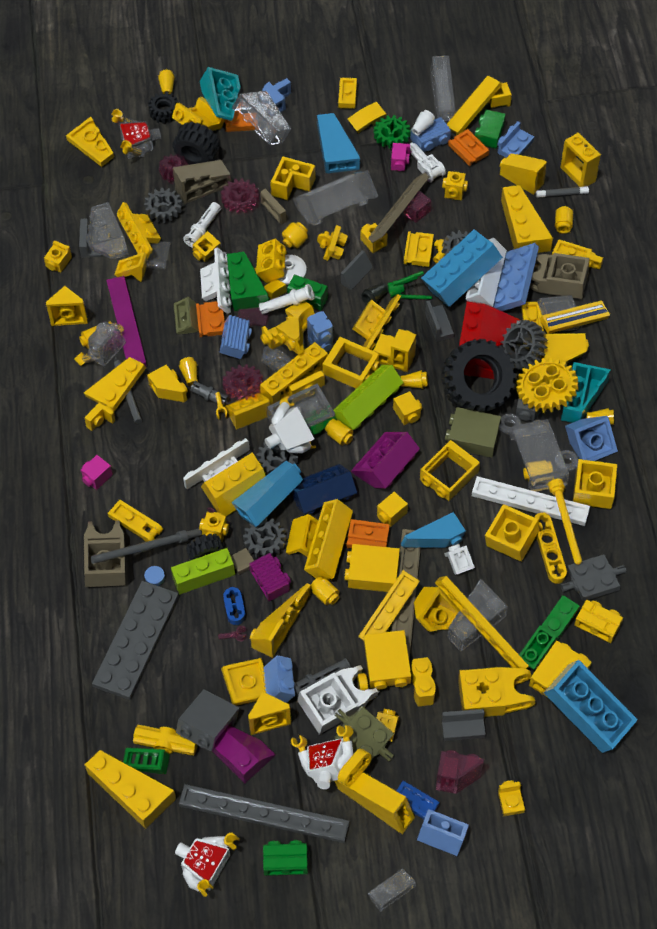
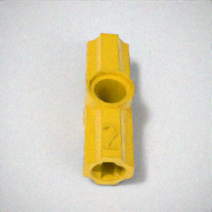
M137 725L134 731V744L153 747L154 749H164L168 754L173 751L194 756L197 751V744L181 737L176 733L175 729L169 727L157 729Z

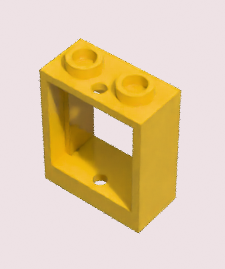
M576 133L564 141L560 168L579 187H587L596 182L601 154L582 135Z
M339 337L322 364L323 374L353 388H357L380 367L381 362L379 361V353ZM345 352L368 361L360 376L336 366Z
M450 440L420 469V480L425 486H430L435 490L439 497L450 501L479 472L480 462ZM448 457L467 471L451 488H448L431 475Z

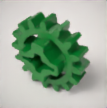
M388 115L386 119L380 118V122L376 121V126H374V139H377L378 144L382 142V147L388 145L389 149H391L393 143L404 144V142H408L411 133L407 120L402 121V117L396 119L395 115L392 118Z

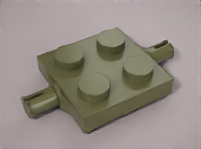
M361 706L356 713L350 716L346 715L341 709L338 710V713H335L334 716L343 722L342 726L344 729L345 725L353 729V735L349 738L352 741L353 754L362 748L371 754V760L378 754L387 761L391 760L390 757L392 758L394 754L388 751L385 746L394 733L365 707ZM336 734L335 739L343 738L338 734Z

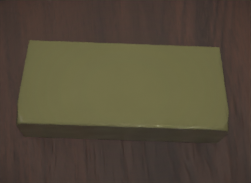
M186 297L174 303L176 333L198 332L195 301Z

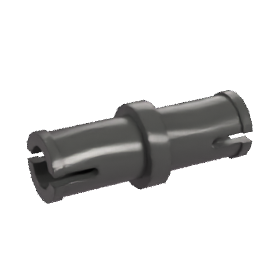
M197 381L193 382L195 386H191V392L205 397L204 399L207 401L211 400L217 403L215 393L218 391L214 387H207ZM220 393L223 407H225V402H228L229 396Z

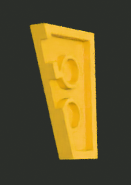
M129 357L86 390L84 395L97 403L100 402L104 406L108 405L115 412L144 372L146 366Z

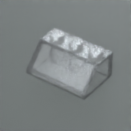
M318 383L288 398L289 403L294 402L292 407H298L308 428L335 416ZM280 401L267 406V418L271 424V419L279 407Z

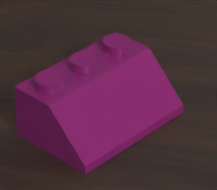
M384 432L351 472L374 488H387L393 483L392 480L404 470V466L414 459L415 454L420 448L408 432Z

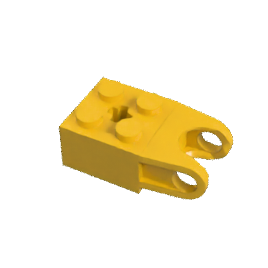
M505 667L460 670L458 682L462 711L484 709V717L500 716L505 713L532 707L535 705V698L526 694H520L514 688L515 685L529 680L531 672L524 668Z

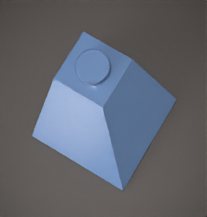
M608 416L581 419L565 426L569 442L579 459L595 461L618 451Z

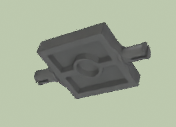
M604 554L584 560L579 565L575 563L568 565L567 571L571 581L560 584L561 590L565 592L575 589L582 601L620 590V584L616 575L626 573V568L624 565L613 568L608 563Z

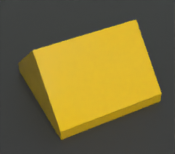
M66 286L46 301L51 326L88 324L83 299Z
M259 392L225 406L236 430L271 416L270 401Z
M262 692L248 715L251 735L291 724L289 704Z

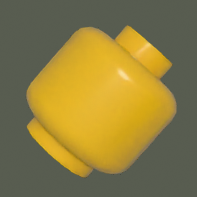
M292 222L282 232L284 239L282 242L288 248H299L307 240L308 230L300 222Z

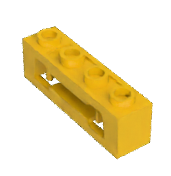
M314 342L303 353L297 355L261 383L260 393L269 399L272 408L276 407L281 399L289 396L290 385L323 370L322 364L328 353Z

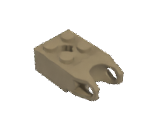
M559 253L537 255L536 261L539 265L534 266L533 271L535 272H533L531 278L535 282L530 283L529 288L540 293L582 299L589 273L590 258Z
M119 520L115 521L111 532L106 534L98 533L94 529L92 521L88 522V527L84 534L85 587L125 585V556L95 564L91 562V556L124 548V533L120 527Z

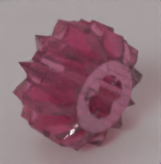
M170 153L169 157L164 156L163 160H160L159 173L162 175L163 180L167 179L170 183L174 180L173 167L185 166L188 163L185 161L184 156L179 157L178 153L173 156Z

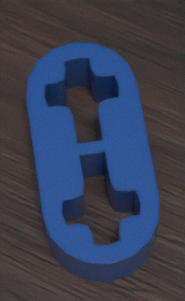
M235 587L227 588L223 596L227 619L232 625H240L245 620L241 592ZM231 594H234L236 603H232ZM233 609H237L239 618L233 616Z

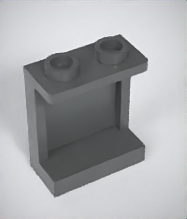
M203 689L178 719L176 733L200 747L212 751L216 740L227 726H233L236 723L239 707Z

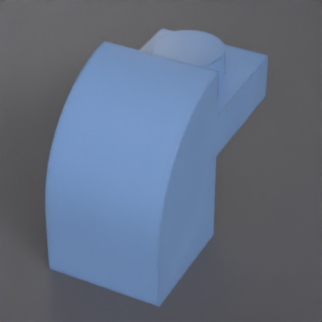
M287 78L276 83L274 86L268 82L263 87V107L271 117L286 110L285 97L291 94V82Z

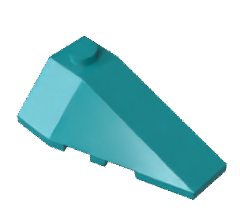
M208 67L200 80L202 94L216 117L232 121L236 109V101L238 100V92L241 87L239 77L236 74Z

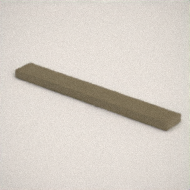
M402 529L401 542L405 535L415 530ZM401 546L397 578L404 570L417 579L420 547ZM416 588L392 624V632L405 631L408 658H410Z

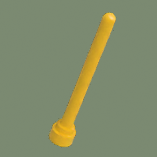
M553 479L548 482L549 491L556 497L574 563L579 565L582 563V558L563 497L565 486L562 479Z

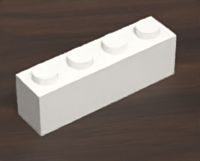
M495 238L488 240L495 245L503 258L470 287L466 295V300L469 302L483 303L491 307L494 304L507 251Z

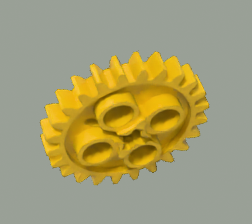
M550 357L548 362H546L542 358L541 363L534 360L535 365L528 364V369H522L523 374L518 375L519 380H516V388L519 399H522L523 404L528 403L529 409L534 406L537 412L539 408H542L543 413L548 408L550 412H553L554 407L560 410L561 404L567 407V401L572 402V396L577 395L578 377L576 376V371H572V366H567L566 361L560 364L559 359L553 362L552 357Z

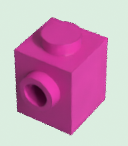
M98 455L91 461L86 462L81 469L82 481L88 487L92 486L96 490L113 475L111 465Z

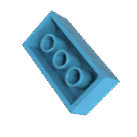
M474 229L435 266L427 271L421 279L435 296L450 307L503 257L492 242Z
M580 660L568 664L544 692L602 753L612 750L638 720Z

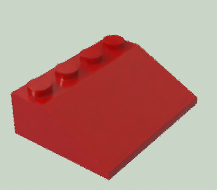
M467 301L459 346L468 341L479 339L492 340L496 342L497 346L502 345L500 342L504 341L502 335L507 334L506 328H511V323L516 324L517 320L519 321L520 319L487 304ZM472 359L465 366L464 375L494 379L492 368L482 359Z

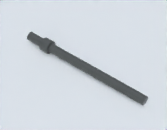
M199 528L190 531L182 530L176 532L175 535L91 556V562L95 564L175 542H187L190 538L201 536V530Z

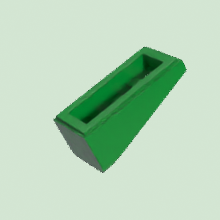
M126 748L123 763L141 772L166 774L170 755L164 749ZM133 754H135V762L131 764ZM141 756H144L143 763L140 764ZM150 757H152L151 765H149Z

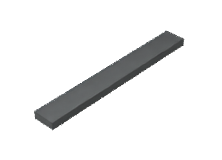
M184 784L179 802L180 807L345 843L349 827L348 820Z

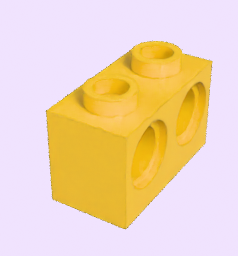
M276 238L258 245L256 274L266 283L284 277L286 247Z

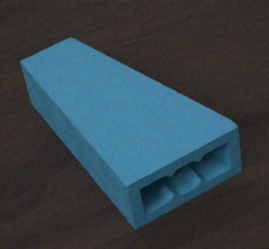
M335 114L317 115V128L325 173L360 170L359 154Z
M285 461L231 503L243 519L256 527L303 480L300 476L301 470L295 463L291 464Z

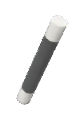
M589 187L536 191V198L589 193Z

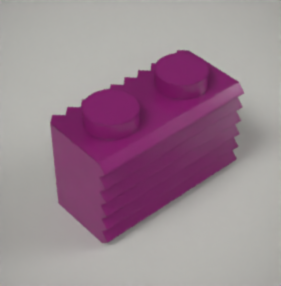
M271 553L249 563L250 572L268 601L289 592V583H291L288 574L281 571V564L278 558H273Z

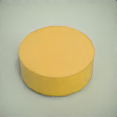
M357 674L359 690H368L366 674Z

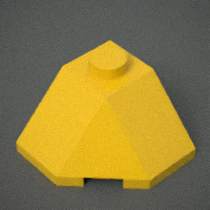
M423 587L414 601L416 619L427 631L453 629L462 615V612L439 587Z

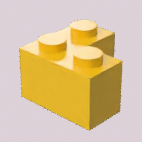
M282 156L270 182L271 195L288 200L293 187L310 191L316 179L315 165Z
M401 329L398 330L395 338L390 335L381 334L373 351L379 353L381 364L393 365L395 369L408 372L415 357L416 334Z

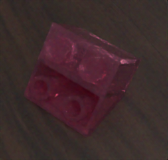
M452 750L441 751L436 790L457 794L481 778L484 759L474 754L466 756Z

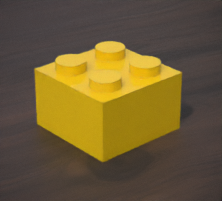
M578 459L573 502L611 509L615 495L617 464Z
M503 504L485 534L486 546L522 562L540 530L539 521L532 516Z

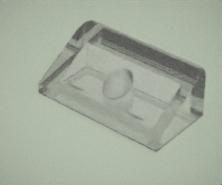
M401 869L368 892V896L381 912L415 888L416 882L404 869Z

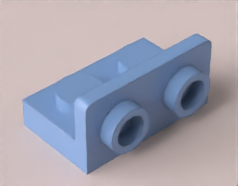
M517 121L514 126H510L505 136L500 137L497 143L498 154L506 158L511 153L522 155L534 142V136L521 130V123Z

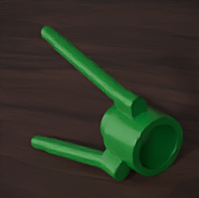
M421 271L387 283L390 297L399 294L401 296L400 299H432V296L401 294L404 292L403 284L416 280L424 272Z

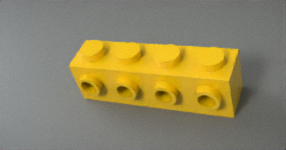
M338 499L323 503L304 570L314 578L321 576L329 580L334 579L353 513V510Z

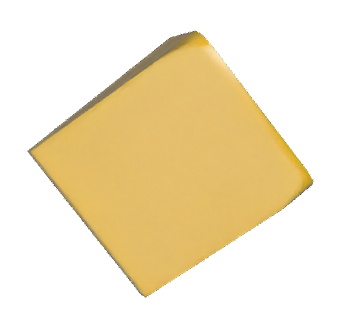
M277 279L264 286L271 300L287 292L286 284Z

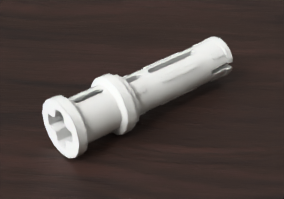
M212 202L199 222L193 224L189 234L184 236L183 240L189 247L193 248V244L206 233V228L221 210L218 203Z
M307 284L304 288L292 289L289 294L259 303V308L262 314H266L291 304L299 305L300 302L305 300H314V292L312 287Z

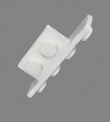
M217 247L214 249L215 263L200 269L202 299L208 301L217 297L218 307L229 314L231 313L227 254Z
M247 438L236 442L228 450L220 452L212 460L204 462L198 469L188 472L183 478L185 488L189 489L202 480L206 482L238 462L236 458L249 451V441Z

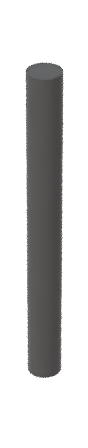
M120 360L114 362L115 368L121 364ZM130 390L125 397L134 422L138 424L142 422Z

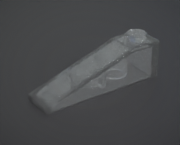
M109 202L93 206L89 218L88 234H86V241L90 250L110 259L121 258L127 255L128 251L123 233Z

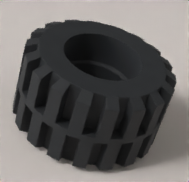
M190 122L181 126L172 143V148L177 157L188 165L211 162L220 147V141L217 135L211 129H208L207 126Z

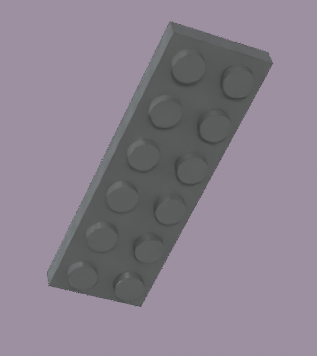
M145 581L141 582L92 682L94 688L131 700L175 607L179 593Z

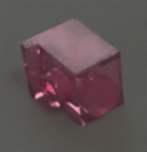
M418 191L416 197L406 206L404 210L405 216L417 223L431 211V200Z

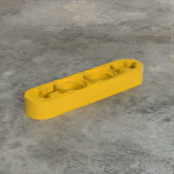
M538 513L534 518L545 522V530H543V526L539 522L540 530L536 538L547 575L552 583L560 584L565 580L567 570L551 517L547 513ZM550 536L553 541L545 543L542 537ZM555 553L558 556V558L556 560H550L548 559L547 554ZM556 565L558 573H561L560 577H557V575L554 574V566Z

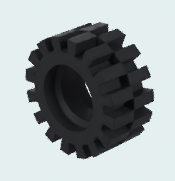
M160 92V95L156 93L154 94L155 98L151 96L148 101V108L152 120H156L157 123L162 121V124H165V121L171 123V119L175 121L172 115L176 103H179L177 97L172 93L169 95L168 92H165V94ZM161 106L169 107L168 109L164 110L158 109Z
M204 534L201 538L197 537L196 540L190 541L191 544H188L186 547L190 560L224 549L221 539L217 534H208L207 536Z

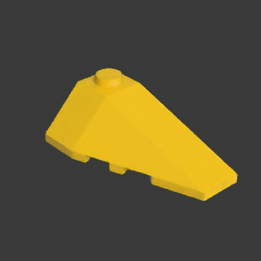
M305 584L263 620L257 629H253L250 635L251 647L271 658L274 657L311 595L310 584Z

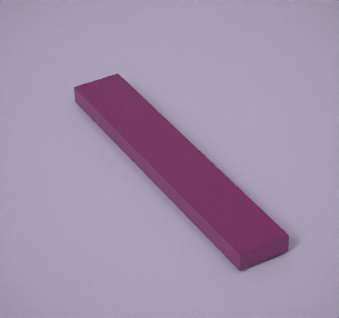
M121 276L108 279L107 285L117 325L121 328L119 334L125 358L131 357L147 366L125 278Z

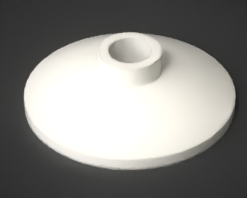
M285 255L284 277L277 280L289 285L294 275L304 278L307 271L305 262L298 256Z

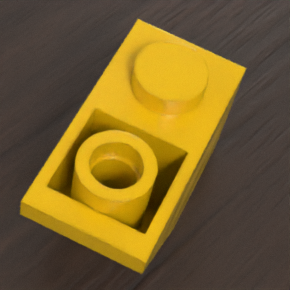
M167 364L147 375L149 386L158 398L180 402L187 401L186 393L188 390L185 384L178 381L176 372L173 369L170 370Z

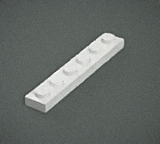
M477 476L472 490L473 497L537 514L547 513L552 518L562 520L556 497ZM565 500L571 523L585 526L590 506Z

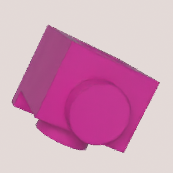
M393 143L391 170L405 171V164H409L410 144Z

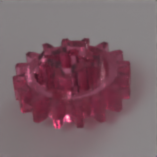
M243 178L240 181L234 179V183L228 181V186L224 185L221 191L222 203H224L225 208L230 207L231 212L236 209L237 213L240 210H243L245 213L247 208L252 210V205H257L259 200L258 188L255 187V183L250 184V180L244 182Z
M248 364L244 367L238 365L237 369L231 367V372L226 371V376H223V388L227 395H231V398L237 396L238 400L242 397H245L247 400L249 395L255 397V392L260 393V384L263 383V377L259 369L255 370V366L248 368Z

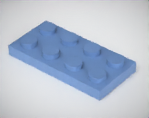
M536 243L506 252L493 308L504 311L526 303L539 249Z

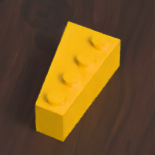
M521 186L503 187L501 203L514 249L536 243L539 246L538 253L551 251L553 238Z
M101 750L85 764L87 773L145 829L176 800L174 790Z

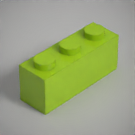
M227 548L171 567L172 577L179 595L235 575L234 563Z

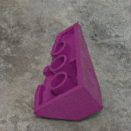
M230 725L218 737L212 750L244 783L248 782L275 757V754L261 740Z

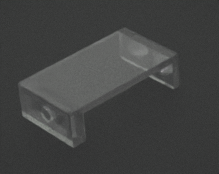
M536 420L531 423H520L512 426L510 439L516 440L530 477L529 490L536 492L549 489L548 482L558 478L562 479L564 486H566L569 472L549 420Z

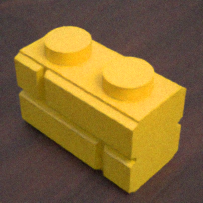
M586 600L576 618L574 626L612 643L622 624L623 617L615 610L603 608L597 601Z

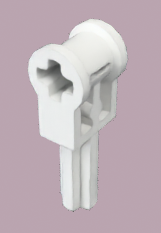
M410 143V153L417 160L419 171L422 174L426 172L429 176L428 182H432L438 176L446 175L445 167L432 154L427 156L416 143Z

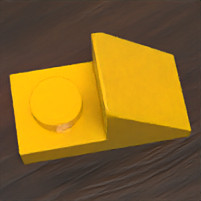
M143 252L119 260L114 275L116 277L133 275L142 282L146 270L147 254Z

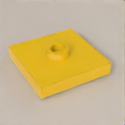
M261 658L222 666L221 670L232 704L235 706L257 701L262 692L266 693L264 665Z

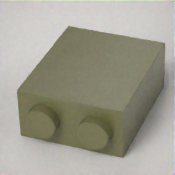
M456 407L455 414L451 413L449 425L452 426L451 430L447 429L445 440L448 442L450 440L467 453L492 458L501 416Z

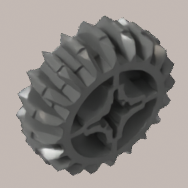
M517 320L516 324L511 323V328H506L507 334L502 335L504 341L500 343L505 348L504 352L506 354L510 353L512 356L510 358L511 363L515 362L516 368L519 370L523 368L528 369V364L535 365L534 360L541 362L540 357L545 355L543 351L548 348L544 345L548 341L544 338L546 333L542 331L543 328L536 324V322Z

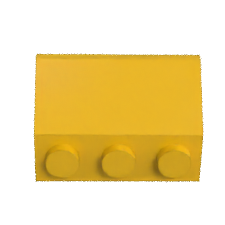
M252 452L204 482L201 488L216 511L224 516H228L236 511L231 502L266 475Z

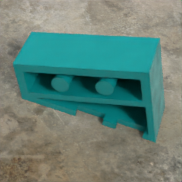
M573 363L572 371H576V376L578 377V390H576L577 395L572 396L573 401H567V407L564 406L562 421L573 423L585 417L608 383L611 369Z

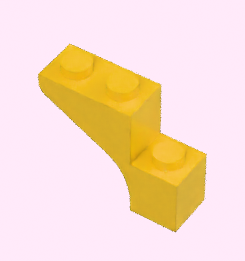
M306 301L285 309L287 314L286 321L276 326L278 341L281 344H285L290 351L293 350L298 355L304 352L303 333L307 328V318L315 314L312 305Z

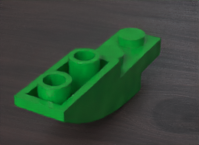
M562 595L544 623L538 627L519 654L529 665L528 667L533 670L542 662L556 640L558 641L569 627V623L580 609L578 604Z

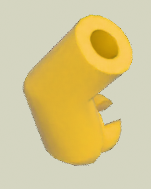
M443 239L436 240L434 246L438 249V253L433 258L436 264L446 254L441 252L443 249Z

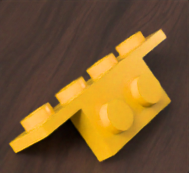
M123 202L117 211V217L137 253L145 252L148 260L152 252V247L149 243L158 244L161 238L148 215L133 214L127 203Z
M399 294L391 299L386 309H383L373 300L368 302L352 328L366 339L363 347L370 350L373 349L375 338L378 339L383 333V325L390 321L392 318L390 316L391 312H394L400 304L398 302L401 297Z

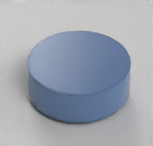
M151 566L145 571L146 582L156 586H160L164 582L165 575L162 568Z

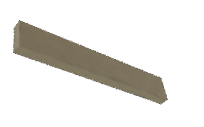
M426 172L411 182L370 234L368 239L372 243L385 235L429 178Z

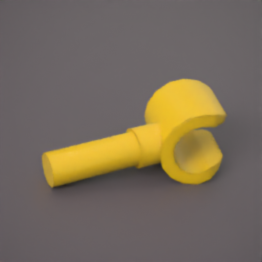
M220 392L215 393L218 407L216 417L219 420L220 412H224L227 418V410L223 407Z

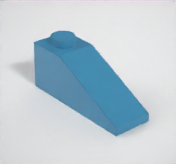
M454 512L405 535L401 546L447 547L451 544L454 546L463 540L462 537L466 530Z

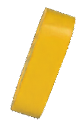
M362 748L358 749L339 771L338 781L346 786H351L370 764L371 754Z

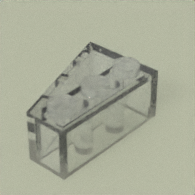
M267 91L241 93L232 106L235 112L238 110L244 116L243 119L246 122L249 121L256 127L255 131L269 145L283 143L291 130Z
M480 579L469 595L468 600L492 626H495L506 617L508 606ZM459 611L448 628L447 638L461 652L481 637L482 634Z

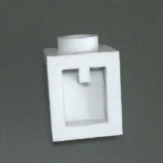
M460 544L449 547V552L444 553L445 557L448 556L455 575L475 568L467 546L460 547Z

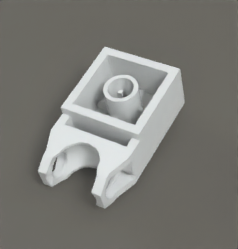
M361 665L342 669L337 673L334 672L300 691L297 701L319 735L342 722L334 716L336 712L338 713L339 709L350 716L356 713L361 706L365 707L369 701L378 695V690L375 688L364 691L357 689L353 685L357 674L362 673L363 668Z

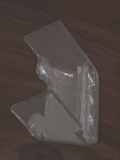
M365 170L351 173L293 198V201L307 224L315 226L322 223L321 219L325 216L354 204L359 206L369 203L368 199L376 198L378 194L369 171Z

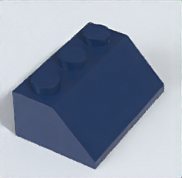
M337 464L302 478L303 480L294 488L291 495L298 509L303 513L310 514L315 512L317 508L322 507L324 502L335 499L347 500L357 491L351 472L341 464Z

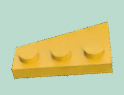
M89 117L66 135L67 141L101 167L114 158L113 151L102 137L92 117Z

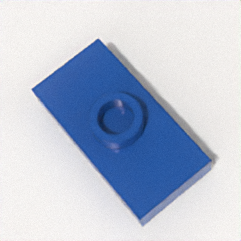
M402 781L397 789V792L406 796L412 812L422 819H425L428 809L435 811L439 806L437 800L405 781Z

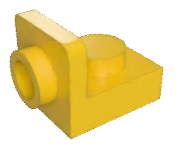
M266 326L261 327V340L264 345H268L270 350L283 345L277 339L276 335L278 332L276 327L267 330Z
M99 402L85 416L86 427L93 431L103 423L104 418L113 424L115 422L113 409Z
M384 708L383 712H378L377 719L395 734L399 716L395 715L396 711ZM394 735L388 741L392 742Z
M510 780L499 785L498 795L503 816L525 812L520 782Z

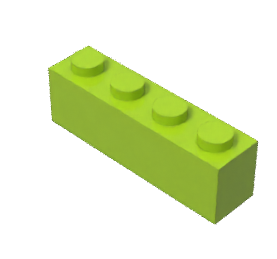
M381 365L332 410V413L337 420H340L350 429L355 430L361 426V422L365 418L373 415L374 410L378 406L383 405L390 395L396 393L399 390V386L404 382L393 365Z

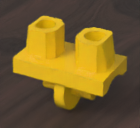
M338 225L335 226L334 232L330 235L328 231H325L317 237V242L321 248L327 246L323 257L324 260L328 261L330 257L339 260L343 254L344 249L336 246V244L344 246L348 235L340 232L341 227Z

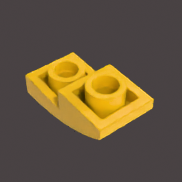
M374 102L348 118V121L359 134L371 123L374 126L376 121L379 122L380 118H384L387 114L377 102Z

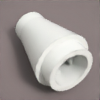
M428 110L420 112L411 131L419 136L434 124V115Z

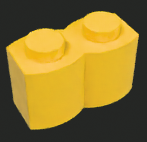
M428 657L413 659L411 681L414 685L415 702L418 706L433 705L435 682L432 678V664Z

